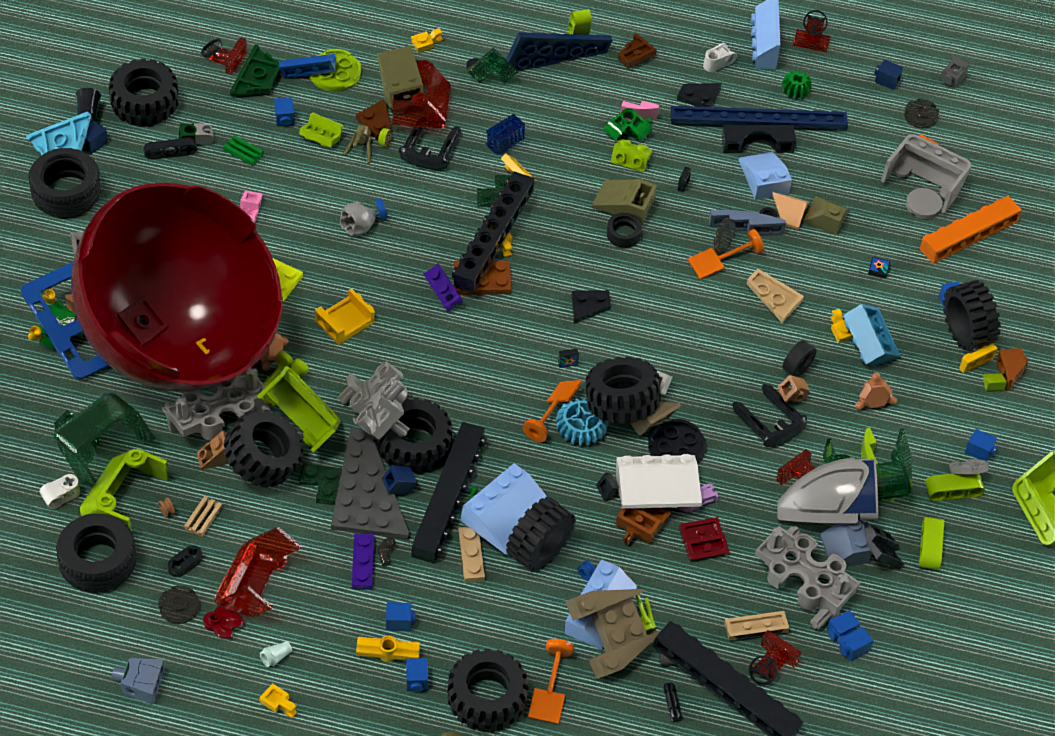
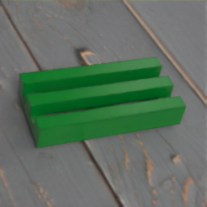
M235 135L232 137V140L228 141V144L223 146L224 151L251 166L263 156V150Z

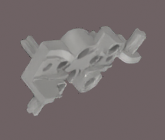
M388 362L378 366L368 381L362 382L350 373L346 377L348 386L337 398L345 405L350 401V408L359 414L357 418H353L354 424L377 439H380L389 429L401 437L407 435L409 427L398 420L404 414L402 403L408 394L407 388L400 381L403 378V373Z
M249 368L245 372L246 374L215 386L216 394L214 396H203L199 390L184 392L182 397L177 398L176 404L165 403L162 411L167 416L168 430L171 433L179 430L183 437L193 433H200L204 439L212 440L223 431L222 427L225 426V423L220 418V414L225 411L236 413L238 418L246 412L254 411L255 409L272 411L271 404L268 405L262 398L259 399L257 397L265 388L264 384L258 379L257 369Z
M778 526L772 530L770 536L756 549L755 556L764 561L769 567L767 580L776 589L790 576L795 575L803 579L804 585L800 587L796 594L799 596L797 604L807 610H814L818 607L819 612L810 621V624L813 625L812 627L815 630L816 628L820 629L827 620L830 621L839 615L842 606L858 590L860 582L845 572L846 562L837 554H832L825 562L814 561L811 557V552L816 549L818 543L811 536L801 534L797 526H791L787 531ZM792 554L797 559L790 561L786 558V555ZM825 577L829 580V583L822 584L818 578Z

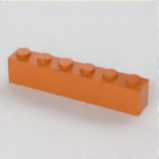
M1009 196L997 199L994 203L988 206L985 205L980 210L974 213L971 212L966 217L960 220L957 219L948 226H943L931 234H926L922 238L920 250L934 264L1017 223L1022 210Z

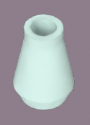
M287 641L265 647L260 652V658L266 667H274L286 655L292 652V647Z

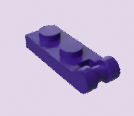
M436 264L423 274L448 312L456 304L464 302L439 264Z

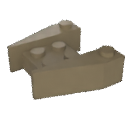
M643 589L596 590L565 601L573 621L591 614L606 651L603 654L588 659L596 679L623 669L660 633L659 630L648 635L646 634L632 597L644 592Z

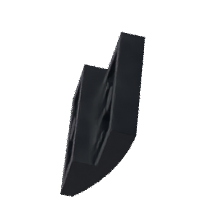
M866 522L864 524L865 536L875 558L900 570L904 563L895 553L899 544L889 532Z

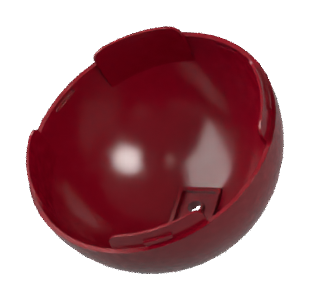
M149 183L121 192L105 203L94 215L82 234L73 259L71 274L72 300L79 325L86 339L95 352L110 367L128 379L144 386L164 391L188 392L204 390L223 384L251 368L267 351L277 332L283 302L280 279L272 255L256 231V224L253 219L231 200L206 187L187 186L176 183ZM139 317L144 318L147 324H140ZM203 338L206 339V341L203 342L202 345L207 350L209 349L208 354H205L198 347V345L196 344L197 341Z

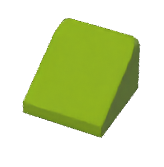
M1001 373L982 375L986 391L1005 390L1007 382Z

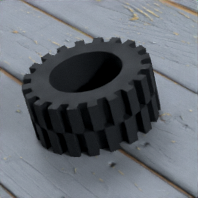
M979 280L949 287L946 293H944L945 300H943V305L945 308L943 312L946 314L945 321L949 325V333L952 332L953 340H957V345L959 347L962 346V350L970 351L995 343L999 339L998 335L1001 332L998 327H1001V322L998 321L1000 315L996 311L997 304L992 300L994 298L992 293H988L989 288L987 286L984 287V283L982 281L979 282Z
M551 497L539 499L538 503L535 502L531 509L528 508L525 511L523 518L520 517L518 520V525L512 529L513 533L508 537L510 541L506 544V552L529 571H540L541 568L543 569L547 566L548 562L551 563L555 555H559L560 549L567 544L566 541L570 539L571 531L575 528V515Z

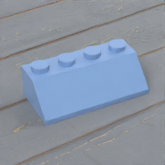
M766 0L757 5L755 13L751 14V24H754L751 28V36H754L752 38V49H755L752 52V61H755V69L776 70L780 50L779 0Z
M601 559L581 595L596 590L637 589V585L620 567ZM569 614L565 622V634L602 650L604 646L591 614L574 621Z

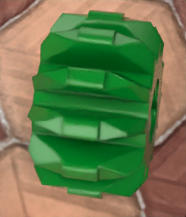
M792 70L791 73H786L782 80L783 93H787L788 97L793 96L794 99L796 97L802 99L811 90V77L807 76L806 72L800 73V70L798 72Z

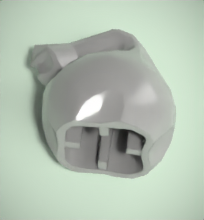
M356 201L347 204L342 209L339 222L341 227L350 236L358 237L370 229L377 217V213L375 210L365 207Z

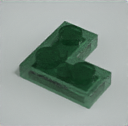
M494 48L468 68V73L479 83L493 73L505 84L518 73L517 69Z
M495 175V189L477 188V207H491L493 202L496 203L500 190H504L508 177L511 178L512 175Z
M303 463L300 484L318 486L316 503L335 505L342 468Z

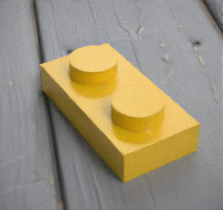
M505 153L501 158L505 163L504 167L511 173L515 171L532 177L514 157Z
M992 343L988 346L980 347L973 353H967L963 356L959 369L964 374L993 360L998 348Z

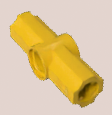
M384 636L381 639L358 637L356 656L377 657L384 662H392L395 659L419 658L420 642L399 641L392 636Z

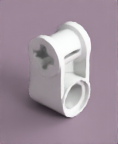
M721 43L706 51L703 68L708 72H716L725 66L731 65L736 60L737 54L731 52L726 43Z
M67 474L43 485L39 492L48 508L55 509L70 500L76 499L80 495V488L77 477L73 474Z

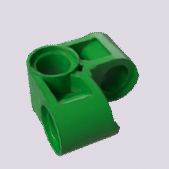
M625 108L606 124L604 131L615 141L627 133L637 141H642L652 132V127L633 109Z

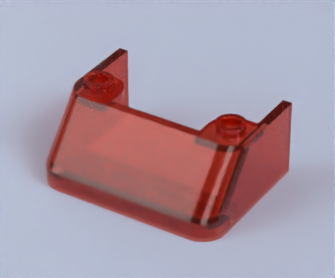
M416 60L422 83L428 86L427 94H414L411 101L393 100L392 125L443 128L447 122L451 84L433 63L428 60Z
M279 526L247 540L240 547L214 598V603L221 608L249 617L259 616L261 613L271 610L273 605L261 596L272 571L283 568L287 563L286 558L288 554L300 550L302 546Z

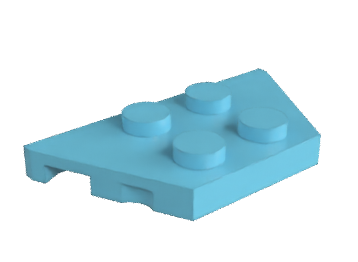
M89 112L82 113L28 134L26 138L31 141L41 155L59 148H73L82 151L91 114Z

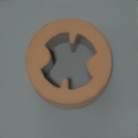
M168 497L165 498V501H158L160 511L165 518L168 517V514H175L173 504Z

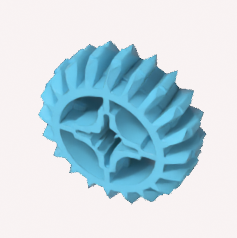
M576 397L574 402L570 400L567 404H563L556 417L557 431H560V437L565 436V441L571 440L572 445L579 443L580 447L583 443L589 446L590 442L596 444L597 440H602L609 424L607 420L602 421L591 413L585 398L579 401Z

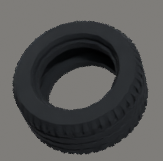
M73 148L53 149L41 155L30 168L28 177L32 200L41 211L51 216L69 218L81 215L91 209L100 197L101 181L97 163L92 157L80 150ZM63 175H73L83 180L78 187L70 190H55L47 186L48 182L53 178Z

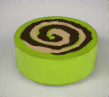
M383 128L378 139L380 146H389L392 138L391 129Z

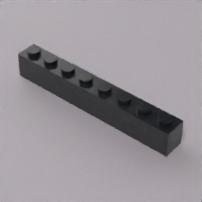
M462 422L413 541L411 557L433 564L437 557H441L443 551L442 543L447 541L450 530L448 528L455 522V511L461 507L462 493L466 494L469 485L467 482L468 478H472L474 474V463L479 462L480 448L485 447L487 436H484L485 428Z
M670 620L655 637L652 647L767 735L795 736L799 732L803 721L796 713L790 712L780 701L769 696L763 688L753 684L746 675L736 671L730 663L723 661L713 650L703 646L696 637L690 636L680 625Z

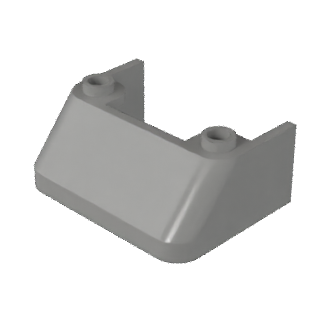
M911 134L903 140L887 160L881 182L884 183L891 174L897 177H906L912 172L941 187L939 194L945 200L942 212L945 213L957 198L970 172L971 162L918 135Z

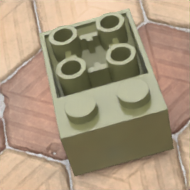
M411 45L377 54L385 102L388 107L393 110L426 101L423 83Z
M641 179L605 180L591 207L613 215L630 213L635 215L643 224L655 201L657 185Z

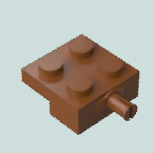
M663 507L622 509L616 519V525L627 531L622 541L630 544L635 536L650 544L670 517L671 511Z

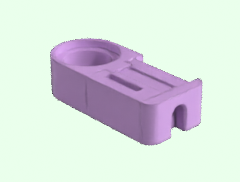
M712 484L700 487L702 505L714 501L715 503L717 502L718 493L714 492ZM700 506L679 508L684 512H691L700 509Z

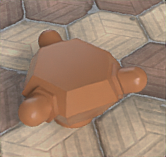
M275 334L269 348L260 358L262 371H268L270 364L276 362L277 353L283 351V346L288 344L286 337Z
M874 373L872 378L865 382L855 408L857 410H862L864 407L867 409L885 406L887 403L895 405L897 398L892 396L893 391L885 379H882L879 373Z

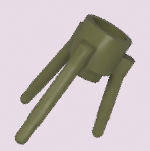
M365 125L357 127L355 134H353L352 139L343 152L344 156L352 145L355 147L357 143L364 144L367 142V163L371 162L372 137L369 136L371 132L369 127Z

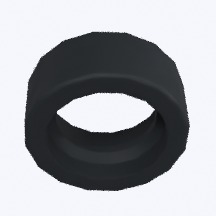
M618 213L609 219L607 238L613 245L620 248L633 247L641 238L642 224L635 215ZM626 225L634 229L635 232L631 235H621L616 233L614 228Z
M805 340L798 342L787 354L783 362V369L792 376H801L812 364L817 353L816 348Z

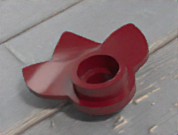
M230 605L219 606L214 612H208L203 617V624L207 630L214 631L217 636L227 639L232 638V629L243 626L245 622L240 615L233 613L234 607Z

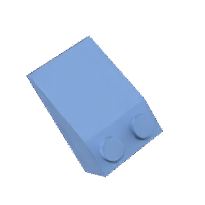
M773 152L739 158L740 165L755 200L773 197L772 192L783 195L789 194L792 182L787 167Z

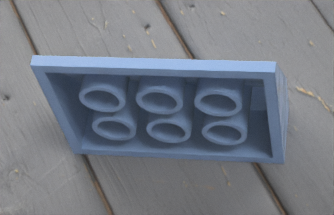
M514 463L463 505L460 521L504 554H508L506 552V544L510 541L508 537L513 533L512 529L514 526L518 525L520 517L523 518L528 508L531 509L535 502L538 503L539 499H545L547 496L530 474Z

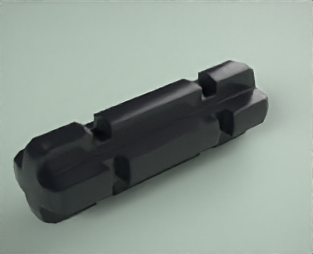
M673 682L665 683L663 690L666 695L668 711L670 712V720L672 722L680 721L682 714L679 709L677 693L675 692V684Z

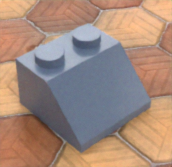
M859 517L857 523H837L820 534L827 559L832 554H837L846 562V567L870 562L872 551L865 536L864 522L859 520Z

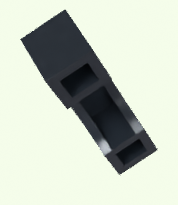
M723 125L721 136L723 153H741L746 145L756 142L769 145L776 153H794L796 145L794 125Z

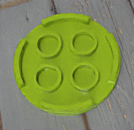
M328 49L324 53L317 55H336L335 72L309 75L312 83L318 88L339 92L353 87L361 77V64L350 52L342 49Z

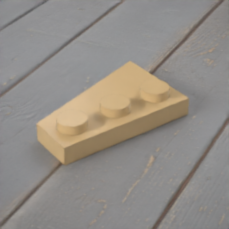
M757 269L747 279L749 288L781 323L803 301V295L760 269Z

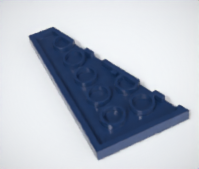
M518 32L500 71L502 75H507L509 71L517 70V72L524 71V68L531 66L539 68L561 63V60L569 59V61L576 60V57L582 55L590 57L607 53L613 40L610 35Z

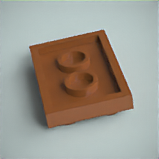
M454 261V267H458L460 261ZM493 261L474 293L455 286L459 295L511 294L510 261Z

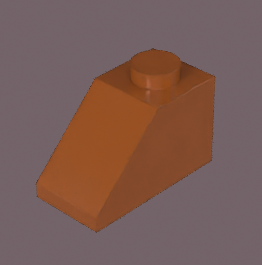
M1022 348L999 350L996 363L999 372L1007 382L1005 391H1010L1022 376L1028 364L1027 356L1023 354Z

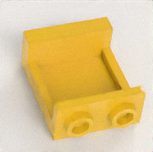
M351 288L348 290V296L327 310H324L321 306L315 309V322L339 345L374 323L375 311L370 304L363 300L359 293H356Z

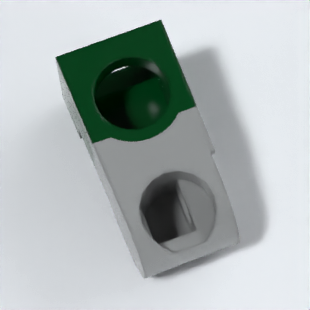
M201 123L180 124L179 139L193 138L196 144L209 145L214 141L212 126Z

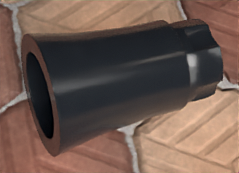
M93 88L79 89L76 92L77 115L89 112L91 114L90 123L96 122L101 93Z

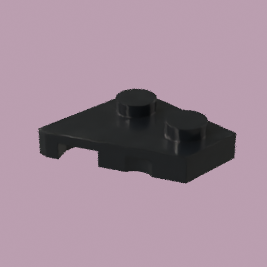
M683 84L677 95V100L692 106L712 107L722 84Z
M609 290L572 291L574 324L579 323L580 319L588 316L591 318L598 313L610 310Z

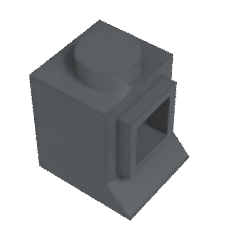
M955 55L952 61L943 69L940 80L956 88L966 77L969 63Z

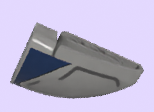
M846 458L829 462L808 472L791 485L778 500L777 519L812 523H857L859 516V520H878L876 459Z

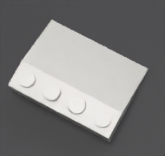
M695 455L617 457L616 481L619 487L622 509L702 506L698 465Z

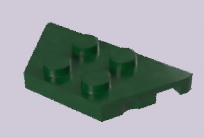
M255 44L230 89V96L270 93L281 72L279 61L273 59L269 53L262 52L260 46Z

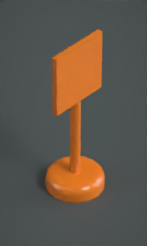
M752 229L747 234L749 243L720 256H717L713 248H710L687 260L701 280L725 269L720 261L749 247H752L753 251L757 254L763 253L765 249L760 235L755 229Z
M582 380L563 381L557 385L547 400V403L552 404L541 420L529 419L523 424L522 429L528 438L540 443L547 439L548 429L544 422L558 402L570 401L581 385Z
M549 639L545 647L550 654L555 656L548 690L534 688L528 718L559 724L565 694L553 692L560 657L571 656L575 647L570 642L562 639Z

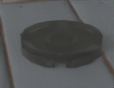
M926 99L908 102L904 111L905 120L910 125L921 129L934 126L938 122L940 114L936 105Z
M727 217L722 220L723 226L717 229L714 237V251L720 254H724L727 251L735 232V220Z
M173 586L168 591L165 590L159 598V612L170 623L183 624L190 622L199 612V598L195 591L189 587Z

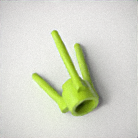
M639 594L635 595L642 617H640L646 634H651L656 631V625L653 620L649 599L645 598L647 616Z

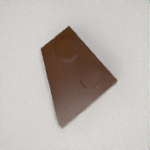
M636 33L633 35L631 43L628 42L625 48L620 51L618 60L630 68L657 55V50Z
M384 100L356 114V120L361 125L369 127L370 134L376 140L379 139V134L383 128L391 129Z

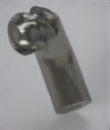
M393 537L384 539L377 548L382 566L391 564L389 554L396 544Z

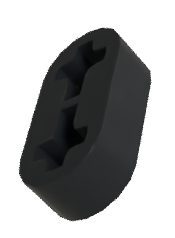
M190 545L168 561L169 574L172 577H181L196 567L202 561L201 549L198 546Z

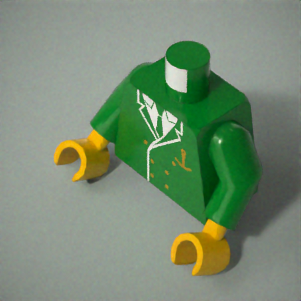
M52 289L45 291L47 295L44 294L42 298L46 303H51L48 307L61 326L77 320L76 314L61 301L54 299L55 292ZM34 325L29 329V340L34 341L38 339L37 341L40 345H44L49 349H55L41 325L40 327ZM81 333L75 337L84 338L85 335Z

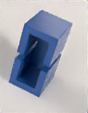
M848 610L829 621L827 633L831 640H834L837 645L840 644V652L851 662L870 652L874 640L863 627L855 629L860 626V622Z

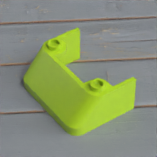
M288 366L284 367L257 396L259 399L262 398L268 405H277L303 431V440L308 446H312V452H315L337 430L341 423L338 415Z
M133 449L112 458L81 504V516L93 513L108 514L122 520L131 530L130 518L114 512L116 499L113 495L131 468L167 482L169 480L167 460L139 449Z
M1051 451L1014 482L1012 491L1040 541L1045 545L1054 546L1055 496L1052 492L1055 491V451Z

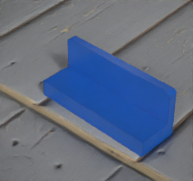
M328 54L279 62V68L284 79L335 72L336 55Z

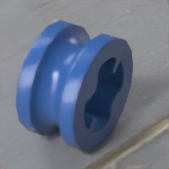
M587 560L583 562V565L577 567L578 573L586 581L590 580L596 569Z

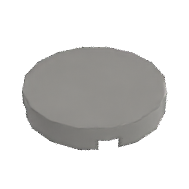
M918 188L911 191L907 196L906 207L917 218L932 219L941 212L943 201L935 191L927 188Z
M968 459L962 463L958 460L949 464V470L954 474H978L989 470V463L979 459Z

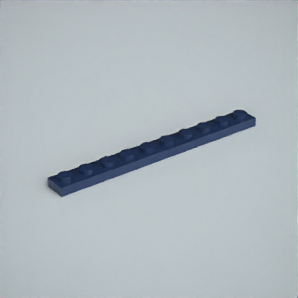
M671 106L670 108L671 124L794 125V128L847 130L848 127L847 112Z

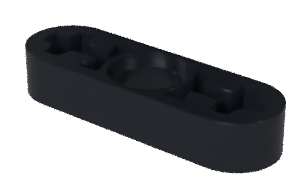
M193 138L149 142L144 145L143 149L145 157L154 160L193 155L197 151V145ZM169 147H174L173 150H166Z

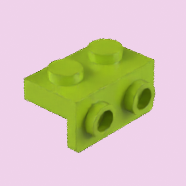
M311 113L308 123L300 128L299 135L304 136L307 140L316 141L324 147H332L340 141L343 125L316 113Z
M618 140L613 148L611 163L644 172L653 150L648 149L646 145H634L628 140Z

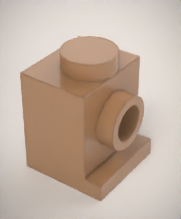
M789 375L777 386L785 402L790 400L798 403L806 398L810 391L803 378Z

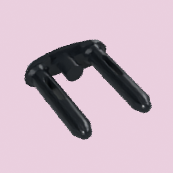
M422 116L418 118L404 146L399 148V154L403 160L413 165L427 169L443 170L447 167V160L461 135V128L455 126L451 129L438 155L433 154L430 156L431 150L427 147H423L420 153L414 151V148L428 123L427 118Z
M763 384V394L793 422L788 426L781 419L774 425L776 431L772 433L742 403L735 401L732 403L733 411L764 441L763 445L765 447H775L797 436L805 428L807 416L801 415L789 402H785L782 395L771 385Z

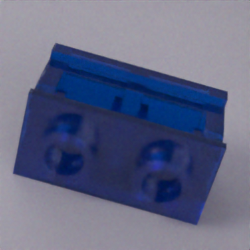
M515 114L509 116L486 130V145L496 155L502 153L525 138V123Z

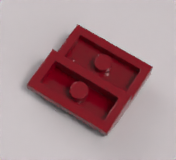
M718 517L679 525L683 544L690 561L729 554L725 534H722Z

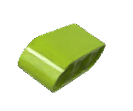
M589 9L571 12L567 34L589 35L592 24Z
M980 473L933 475L925 480L928 495L932 501L974 498L981 496L985 492Z
M923 518L919 567L940 570L944 534L943 519Z

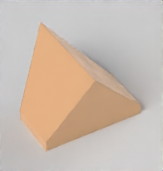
M772 192L780 219L786 220V226L799 230L809 202Z

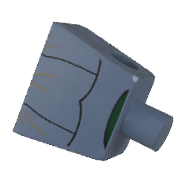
M130 658L125 669L114 667L111 678L112 680L121 681L123 694L149 704H154L164 673V663L161 659Z

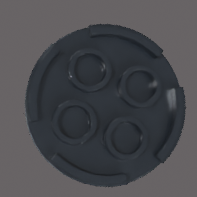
M671 419V421L657 424L649 434L648 451L651 456H681L689 454L695 455L697 464H699L706 452L707 445L703 434L695 424L686 420Z

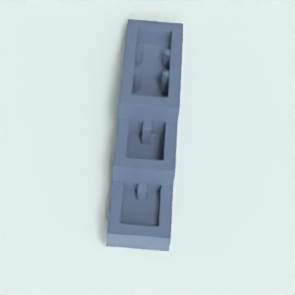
M710 210L709 227L728 226L729 232L747 231V234L748 231L755 229L760 236L784 235L786 220L749 211Z

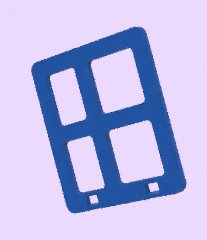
M73 262L23 285L21 295L35 314L36 319L59 355L62 356L72 375L76 379L81 380L109 367V365L99 355L88 361L82 360L70 341L71 338L83 333L78 319L61 326L40 295L41 292L71 279ZM40 303L44 310L38 312L35 304ZM70 350L75 358L69 360L65 352Z

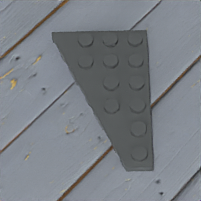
M350 428L331 530L374 534L375 536L408 540L409 531L395 494H388L382 477L386 471L373 437L362 429Z

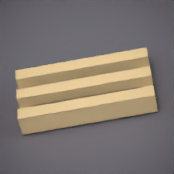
M204 496L184 525L185 530L203 537L222 509V503H215V500H208V497ZM213 507V508H214L213 511L211 512V514L209 515V517L207 518V520L205 521V523L203 524V526L201 527V529H200V530H197L198 527L200 526V524H201V523L204 521V519L206 518V516H207V514L209 513V511L211 510V508Z

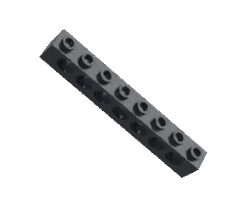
M515 171L511 178L508 177L504 190H500L496 203L493 202L489 215L484 217L483 225L477 229L474 240L468 244L467 252L462 254L458 267H454L452 271L454 286L473 293L476 291L534 192L533 177Z

